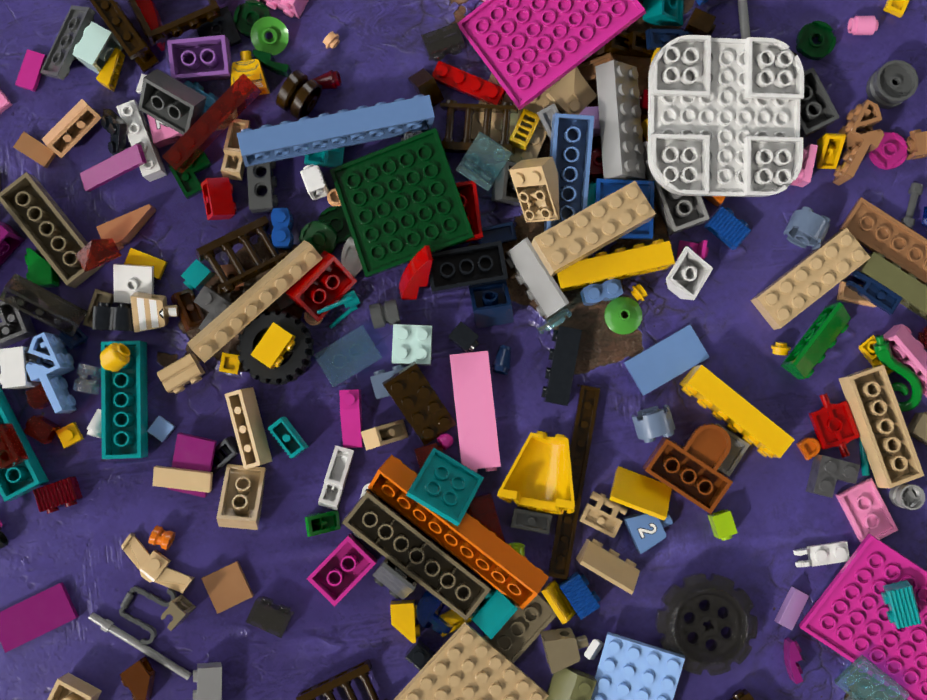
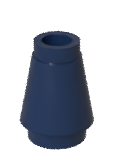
M500 345L492 364V371L494 373L507 375L508 371H510L511 347Z

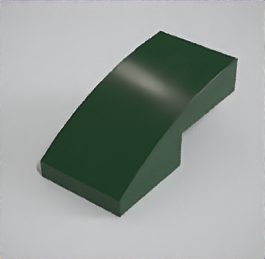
M253 50L255 59H259L262 66L278 75L289 77L292 72L289 65L275 62L272 53Z

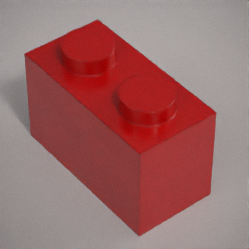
M229 177L206 178L201 183L207 221L230 219L236 213V203L233 202V186L229 181Z

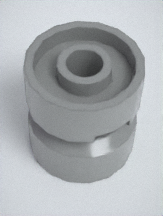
M903 483L890 489L889 499L894 506L899 508L917 510L924 505L925 493L917 485Z

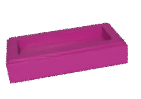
M27 49L15 85L36 92L42 75L40 71L47 56Z

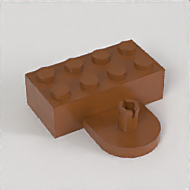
M708 423L699 426L692 433L684 447L668 437H663L643 465V468L647 473L711 514L733 483L729 477L718 471V468L730 452V436L721 426Z

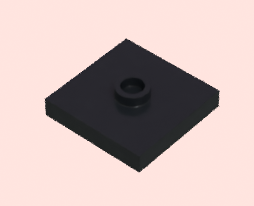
M228 6L220 9V17L213 19V22L208 21L196 29L199 37L225 35L230 42V47L242 43Z

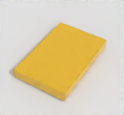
M618 466L609 500L664 521L667 518L672 488L662 482Z

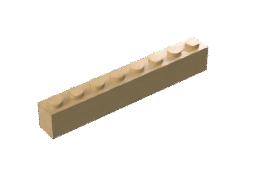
M304 240L187 344L205 363L323 258L310 243Z

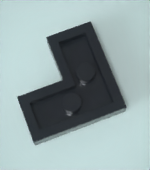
M103 109L101 124L111 134L108 149L114 156L126 149L127 123L112 109Z

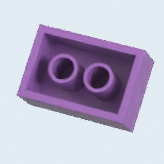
M225 35L167 40L171 77L181 83H185L187 80L190 82L231 79L232 60L230 42Z

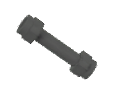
M911 183L908 194L911 195L906 215L901 219V223L910 229H913L915 224L913 216L918 196L922 195L923 185L920 183Z

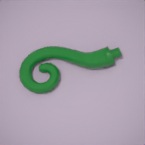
M883 335L876 336V343L873 344V348L878 359L883 365L903 376L911 385V397L905 402H898L901 412L910 411L922 399V383L909 367L894 357L889 341H885ZM899 382L891 384L894 392L900 391L902 395H908L909 389L905 384Z

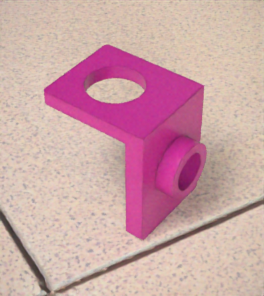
M680 240L676 259L679 258L684 246H690L704 260L708 255V240H703L700 243Z

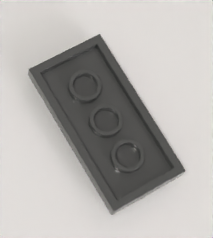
M71 5L40 71L41 74L61 80L68 76L70 65L76 59L72 55L74 47L83 37L84 29L90 25L91 21H94L96 11L90 7Z

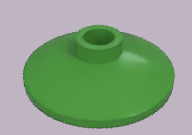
M271 16L262 17L251 28V42L256 50L272 53L274 56L286 48L289 34L281 20ZM267 32L272 33L273 36L271 39L266 38Z
M618 297L607 305L604 319L608 328L614 333L621 335L630 334L640 326L642 310L635 300L629 297ZM626 312L628 314L627 318H622L621 313Z

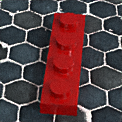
M438 61L432 73L436 82L490 105H500L506 93L503 87L442 61Z

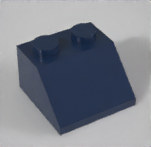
M506 282L469 288L476 329L514 322L512 303Z

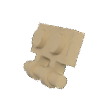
M593 491L590 498L595 500L596 503L594 506L586 504L579 521L615 538L623 522L616 518L618 512L625 515L628 508L609 500L603 493L598 494ZM602 505L612 509L610 514L600 510Z

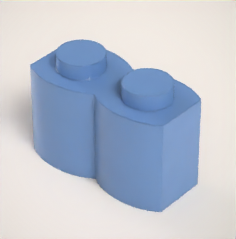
M610 279L602 284L588 285L582 289L580 294L583 305L592 306L600 301H612L623 294V289L619 279Z

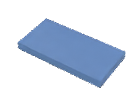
M688 325L627 360L624 364L644 396L708 359L709 355L692 326Z

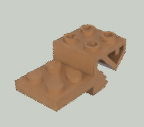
M868 99L862 104L859 103L854 110H850L846 116V120H848L846 125H843L838 134H846L843 147L847 148L842 157L844 160L842 165H839L833 174L835 178L832 183L838 186L854 177L864 156L876 149L884 136L883 130H873V126L883 119L878 104Z

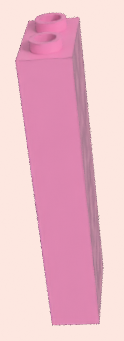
M488 351L450 355L461 464L478 473V469L485 468L486 472L496 471L497 467H501Z

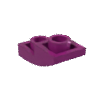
M787 637L784 639L785 666L790 680L798 684L803 682L801 676L803 671L800 665L796 663L802 660L800 655L802 650L797 641L794 642Z

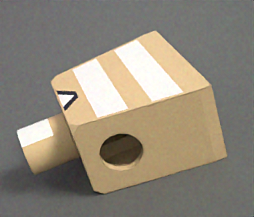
M135 292L130 296L134 332L165 327L169 322V317H178L179 315L178 305H167L166 296Z

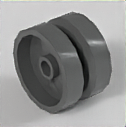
M893 60L887 62L873 73L867 81L866 92L868 98L883 109L897 107L915 93L918 87L916 70L905 61Z

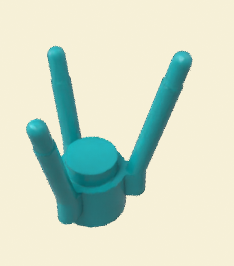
M348 290L340 301L318 310L317 314L344 304L345 308L350 307L329 326L333 328L351 312L357 310L356 305L360 304V301L354 290L351 292Z

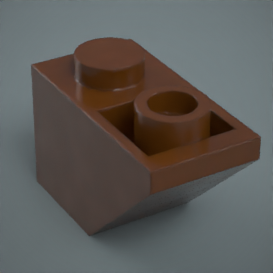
M144 656L119 675L123 685L131 691L133 700H151L156 672Z

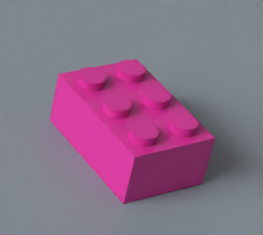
M350 533L309 575L307 580L335 607L378 560Z

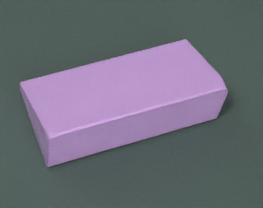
M791 586L774 621L793 630L809 595Z

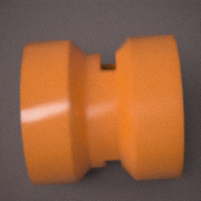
M156 525L151 532L148 543L160 545L162 549L168 550L174 541L176 533L171 530L166 531L163 527Z

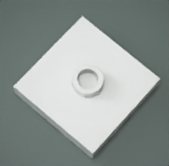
M113 264L114 302L131 303L130 296L135 292L154 294V266Z

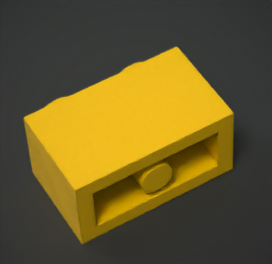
M273 322L251 353V356L270 369L278 368L284 360L283 355L285 352L290 351L295 345L294 339L296 337Z

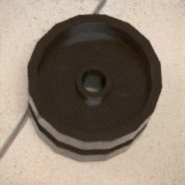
M295 70L280 88L276 105L285 111L290 110L291 115L298 120L302 117H307L321 96L322 85L313 79L308 80L306 74L300 70Z

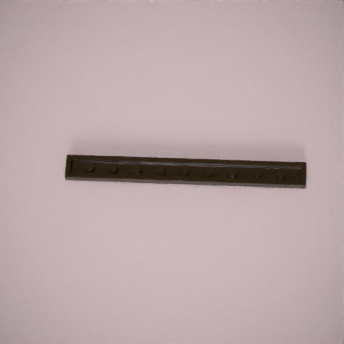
M580 386L570 443L575 510L571 514H568L567 511H564L563 514H558L548 570L549 577L568 579L600 388Z

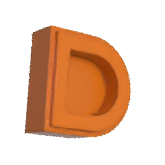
M811 437L804 438L796 443L806 460L816 456L821 449L819 441Z

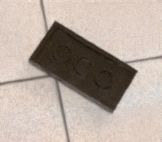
M413 362L382 383L424 446L457 425L416 362Z

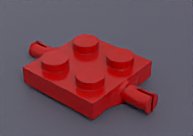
M827 393L819 395L823 407L808 414L821 449L839 447L842 458L850 456L846 444L851 440L859 438L860 435L848 402L842 401L831 404Z

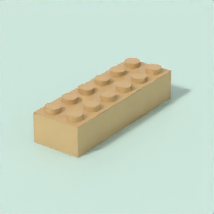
M633 181L535 236L531 244L552 277L651 221L656 213L637 182Z
M845 228L829 238L819 249L806 256L750 301L773 330L780 329L871 257L851 232Z
M872 366L838 378L878 488L890 489L925 476L885 366Z

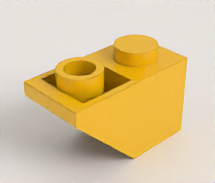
M415 600L391 601V625L411 643H416L417 637H420V625H416V617H419V606L415 605Z

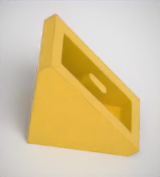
M826 133L817 140V169H836L846 134Z

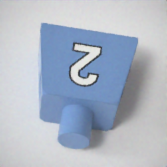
M643 512L623 517L636 550L640 554L665 539L667 536L663 528L673 524L668 513L664 521Z

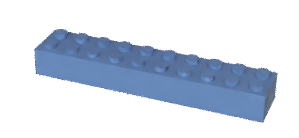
M419 94L411 99L399 98L391 103L379 102L371 107L366 105L359 106L356 110L342 109L335 114L322 113L315 118L302 117L299 121L295 122L287 120L280 122L279 125L272 126L266 124L254 130L246 128L237 133L245 167L402 136L409 131L431 130L435 116L430 95L424 96Z

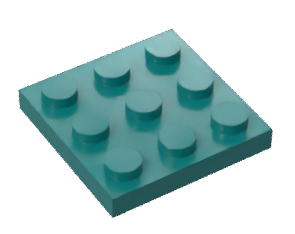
M433 448L406 496L458 526L484 477Z

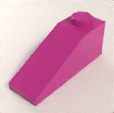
M339 390L343 448L363 447L361 435V390Z

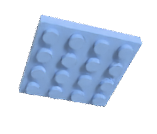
M607 632L595 675L597 682L591 700H673L685 656Z

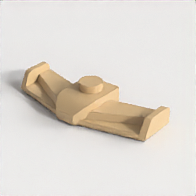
M133 532L128 535L121 545V549L139 569L141 577L148 582L158 583L183 594L194 579L193 576H188L168 568L167 566L171 560L157 550H153L150 554Z

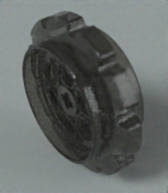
M703 573L687 575L682 578L683 584L681 586L672 584L661 598L665 606L663 609H657L656 630L659 633H663V637L659 642L663 649L684 655L685 661L682 669L690 673L701 675L703 670H707L711 676L726 673L731 670L730 665L732 662L741 664L752 650L749 640L755 639L758 631L757 617L750 614V610L754 608V605L742 588L734 589L735 583L722 575L712 573L708 579H706V575ZM702 600H707L705 608L699 607ZM725 607V613L719 616V608ZM687 612H692V618L685 621L684 615ZM704 622H710L709 626L703 625ZM728 627V633L721 635L722 628ZM690 632H695L693 640H687ZM713 639V645L709 648L706 647V642Z

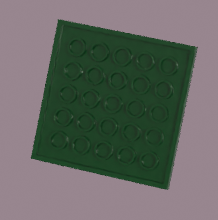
M436 128L330 169L365 277L367 278L410 262L426 245L430 246L432 254L475 238Z

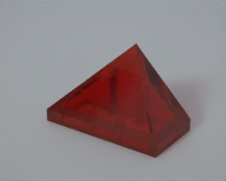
M112 238L93 239L76 254L85 272L122 256Z

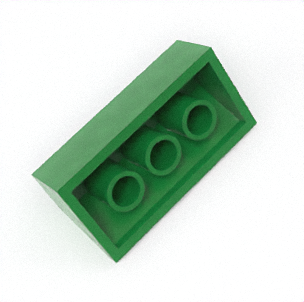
M838 302L825 306L780 366L798 380L808 379L814 372V366L825 358L826 354L824 353L827 349L832 348L836 344V337L849 326L847 323L851 317L843 304Z

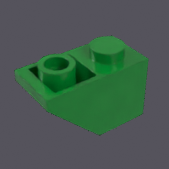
M26 248L25 262L28 265L26 280L29 286L36 289L60 286L59 275L44 256L37 250Z

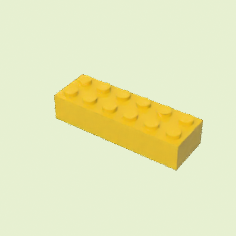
M663 239L653 241L648 246L641 243L634 245L630 250H626V247L615 249L611 254L600 252L589 259L587 256L555 274L553 278L561 291L565 292L591 284H601L610 279L620 280L665 270L674 265L675 260L670 241L664 242Z
M703 365L692 367L679 383L683 387L681 390L690 397L693 395L698 399L696 402L705 409L708 407L712 410V415L720 421L723 419L728 423L727 427L734 433L739 432L745 442L750 445L754 444L758 448L757 452L762 456L781 458L794 442V438Z

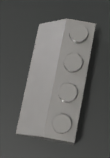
M528 237L506 253L507 258L505 261L510 269L514 268L517 272L515 277L521 285L524 284L527 288L525 292L531 301L534 300L538 305L536 310L541 317L545 316L547 319L569 304L553 276H550Z

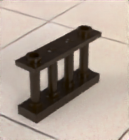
M90 0L128 56L136 61L144 73L159 63L117 2L114 0Z
M446 100V103H440V107L447 111L445 138L441 141L445 152L494 155L515 154V147L508 141L511 113H518V109L513 103L502 102V105L457 103L455 100ZM455 111H466L464 136L461 142H454V139H452ZM473 112H484L482 140H480V143H473V140H471ZM492 112L503 113L501 141L498 144H493L489 141Z
M266 215L196 249V256L199 261H208L221 282L218 285L219 294L232 292L235 286L273 268L289 254L287 251L280 254L273 245L266 232L269 227V220ZM256 234L260 235L273 258L262 262L250 242V237ZM238 243L243 244L256 266L245 271L232 249L233 246ZM222 251L226 252L239 274L229 280L215 258L216 254Z
M370 660L361 662L298 693L296 700H316V697L322 694L326 696L327 700H336L333 692L334 688L338 686L344 688L349 700H358L351 686V680L357 677L362 680L370 699L379 700L368 676L372 668Z

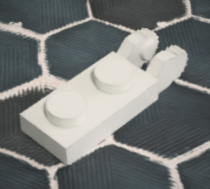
M846 541L807 546V548L793 550L794 555L802 556L808 554L809 559L795 562L796 567H813L847 562L850 558Z

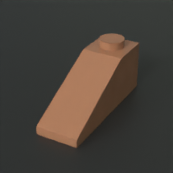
M148 204L97 226L96 228L104 247L111 251L123 249V245L128 244L156 212L155 207Z

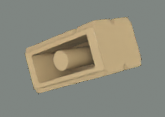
M192 353L157 372V376L168 393L174 392L175 394L185 390L184 386L188 383L195 384L202 380L201 376L205 374L198 359Z

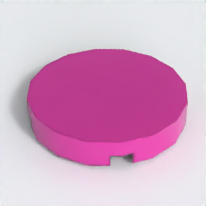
M884 132L879 146L869 153V158L880 169H894L906 160L908 155L907 143L898 133Z

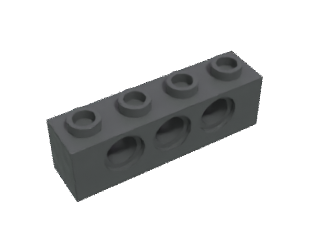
M276 161L247 167L249 210L252 213L272 212L273 208L278 206V196L274 192V187H277V178L273 174V169H276ZM260 170H267L265 176H258ZM262 188H267L268 191L266 195L260 196V190Z

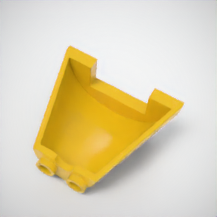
M530 432L497 496L507 503L514 501L518 507L549 514H563L564 511H567L568 514L573 513L575 510L569 439L562 434L548 437L546 432Z

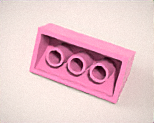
M903 324L894 325L883 335L884 340L889 341L894 357L909 367L919 377L923 387V394L927 398V352L924 350V345L911 335L912 332L907 326Z

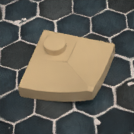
M575 67L561 78L546 94L548 99L553 104L555 103L556 107L563 114L579 115L598 96L586 82L578 67Z

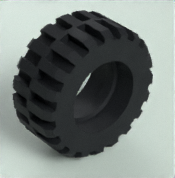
M277 310L264 311L243 329L242 335L239 334L238 340H240V344L237 345V351L240 353V356H238L239 362L243 363V369L250 373L252 378L260 382L273 385L293 382L297 380V377L303 375L306 372V368L310 367L312 363L311 357L314 356V340L311 338V332L301 320L287 312ZM274 322L296 338L294 339L295 345L291 358L278 368L270 369L251 356V353Z

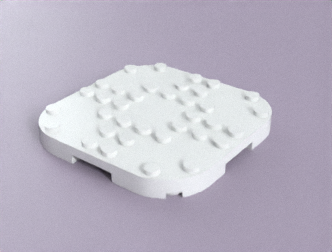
M684 35L671 40L656 53L651 62L648 76V165L652 176L662 188L670 193L681 196L766 197L786 190L796 180L803 163V137H800V102L804 98V70L798 55L795 56L789 49V45L774 38L748 37L747 39L711 38L709 35Z

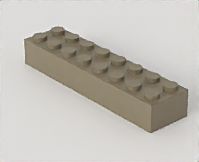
M369 490L363 494L342 522L352 532L466 621L491 590L486 582Z

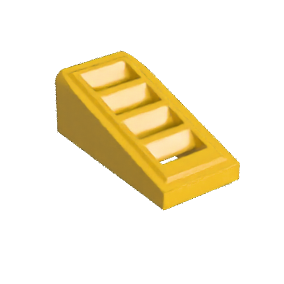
M118 48L113 50L96 77V80L101 85L113 92L125 55Z
M523 109L509 139L510 144L526 151L540 120L537 114ZM525 115H527L535 119V121L531 122L525 119L524 117ZM522 122H524V123H526V124H528V125H531L532 128L530 129V128H528V127H526V126H524V125H521V124H522ZM519 128H520V129H522V130H525V131L529 132V134L527 135V134L522 133V132H520V131H518V130H519ZM516 135L526 138V141L517 138Z

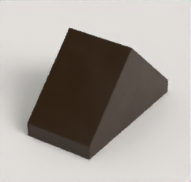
M424 68L408 78L418 95H430L432 107L444 100L434 77Z

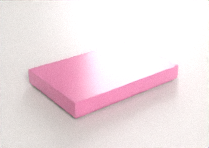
M867 478L836 494L860 544L869 533L880 540L898 531L872 478Z

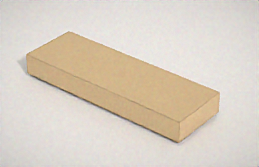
M156 465L153 471V486L210 493L212 491L213 472Z

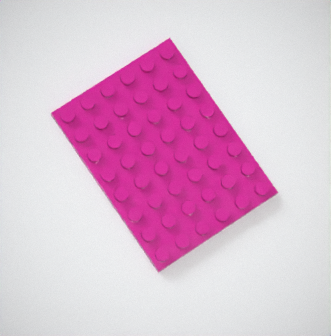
M486 0L456 25L517 108L521 110L642 17L646 11L638 0Z
M869 533L800 622L799 627L906 699L927 700V571ZM907 580L912 585L922 623L897 629L888 620L886 611H889L888 604H884L881 593L884 592L883 585Z

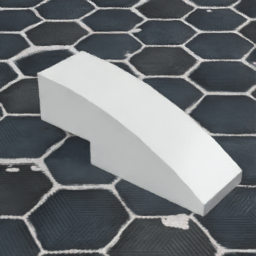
M335 445L318 501L319 506L338 510L354 450Z

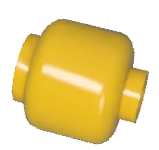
M122 343L110 344L100 353L101 366L105 370L118 372L130 362V350Z

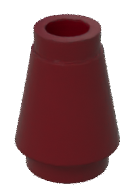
M330 70L313 78V80L322 85V89H337L338 86L342 85L338 71Z

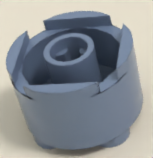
M802 207L801 210L793 212L783 234H787V240L796 246L805 249L807 246H812L811 250H817L820 248L830 228L829 223L831 220L826 216L814 213L809 207Z
M663 405L664 409H659L658 406L638 411V416L634 414L631 416L638 439L644 440V443H650L656 440L655 437L662 435L663 437H669L675 434L674 430L676 427L669 405Z

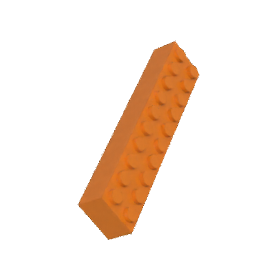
M391 454L378 469L368 489L523 610L539 594L549 576L468 513H465L461 523L456 526L406 496L418 474Z

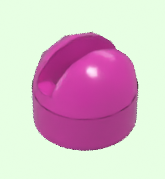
M444 433L437 437V441L444 450H447L453 444V437Z

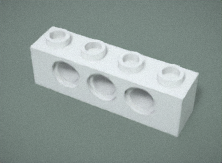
M131 100L116 106L120 118L127 123L126 134L131 146L135 144H141L147 163L139 166L142 176L151 182L166 176L167 173L158 149L153 144L151 131L145 115L138 109L139 104L135 100Z

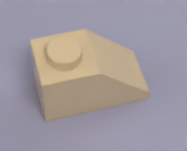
M403 419L361 432L366 450L408 438Z

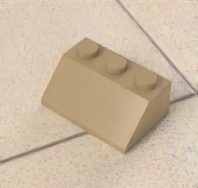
M594 538L592 541L586 539L575 558L579 564L632 595L640 570L636 568L637 564L628 558L626 561L619 558L620 554L611 548L609 551L602 548L603 544Z

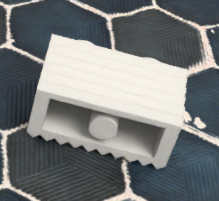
M314 164L305 166L304 170L300 171L312 200L327 196L329 189L319 166Z

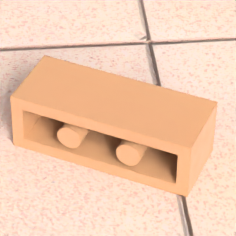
M81 99L42 140L48 148L62 158L101 119V116Z

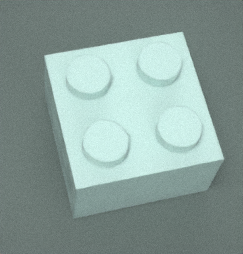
M91 21L90 25L84 29L80 42L75 45L72 55L85 67L99 74L113 50L118 48L122 51L123 47L111 31Z
M393 324L392 364L410 365L416 362L417 365H431L433 327L427 325Z

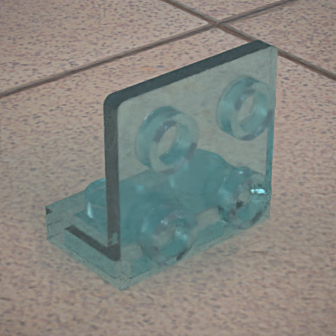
M479 132L456 168V171L489 191L512 152L482 132Z

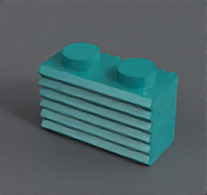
M281 417L268 427L275 440H278L277 443H280L282 449H285L284 452H287L289 458H296L309 447L286 417Z
M907 580L883 585L884 592L881 595L884 604H888L889 611H886L889 622L893 623L897 629L921 624L912 585Z

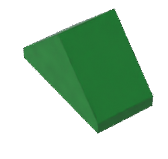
M338 510L309 514L305 517L308 537L341 529Z

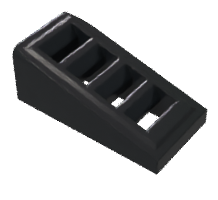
M233 436L225 438L216 446L215 454L219 456L222 462L214 455L213 462L216 467L212 466L211 472H213V475L240 454L237 441ZM221 449H223L226 452L228 457H226V455L223 453Z

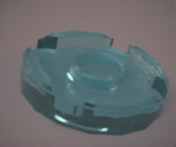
M566 308L545 320L536 328L539 334H543L544 329L545 331H550L566 320V315L568 318L572 316L571 310Z

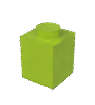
M724 509L708 514L714 537L724 541L733 538L732 535L738 533L730 510Z

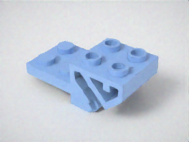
M43 332L33 337L28 353L38 356L37 361L26 363L25 368L31 381L41 382L55 413H72L77 410L75 407L76 401L67 390V381L61 376L75 369L73 366L74 360L65 349L66 344L57 334Z

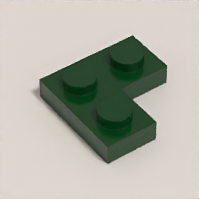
M200 147L168 166L185 197L190 199L202 192L201 183L196 174L212 164L204 149Z

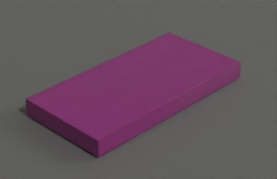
M61 582L0 612V642L5 653L79 617L64 583Z

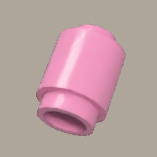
M855 16L848 21V33L853 35H873L878 30L879 22L875 16Z

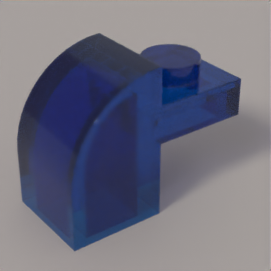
M428 590L417 605L418 621L424 628H430L433 624L432 629L437 633L449 634L453 627L439 616V613L446 604Z

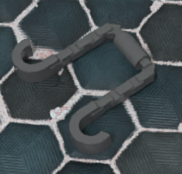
M135 586L127 592L120 605L119 614L150 632V639L144 637L139 641L146 645L156 639L157 631L153 626L125 612V609L128 608L135 595L134 592L164 607H169V603L177 598V594L173 589H167V593L171 596V600L167 602Z

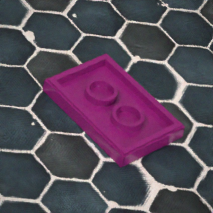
M181 432L178 433L172 467L211 472L217 441ZM168 488L169 490L205 498L207 496V492Z

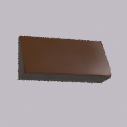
M191 289L174 293L171 296L173 305H178V316L185 331L200 326L205 319L200 306L193 302L196 297Z

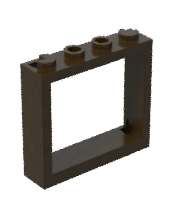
M126 0L151 46L160 42L163 44L167 39L179 37L184 32L190 29H197L202 24L208 21L213 22V19L221 16L216 0H207L210 4L209 6L151 30L136 1Z

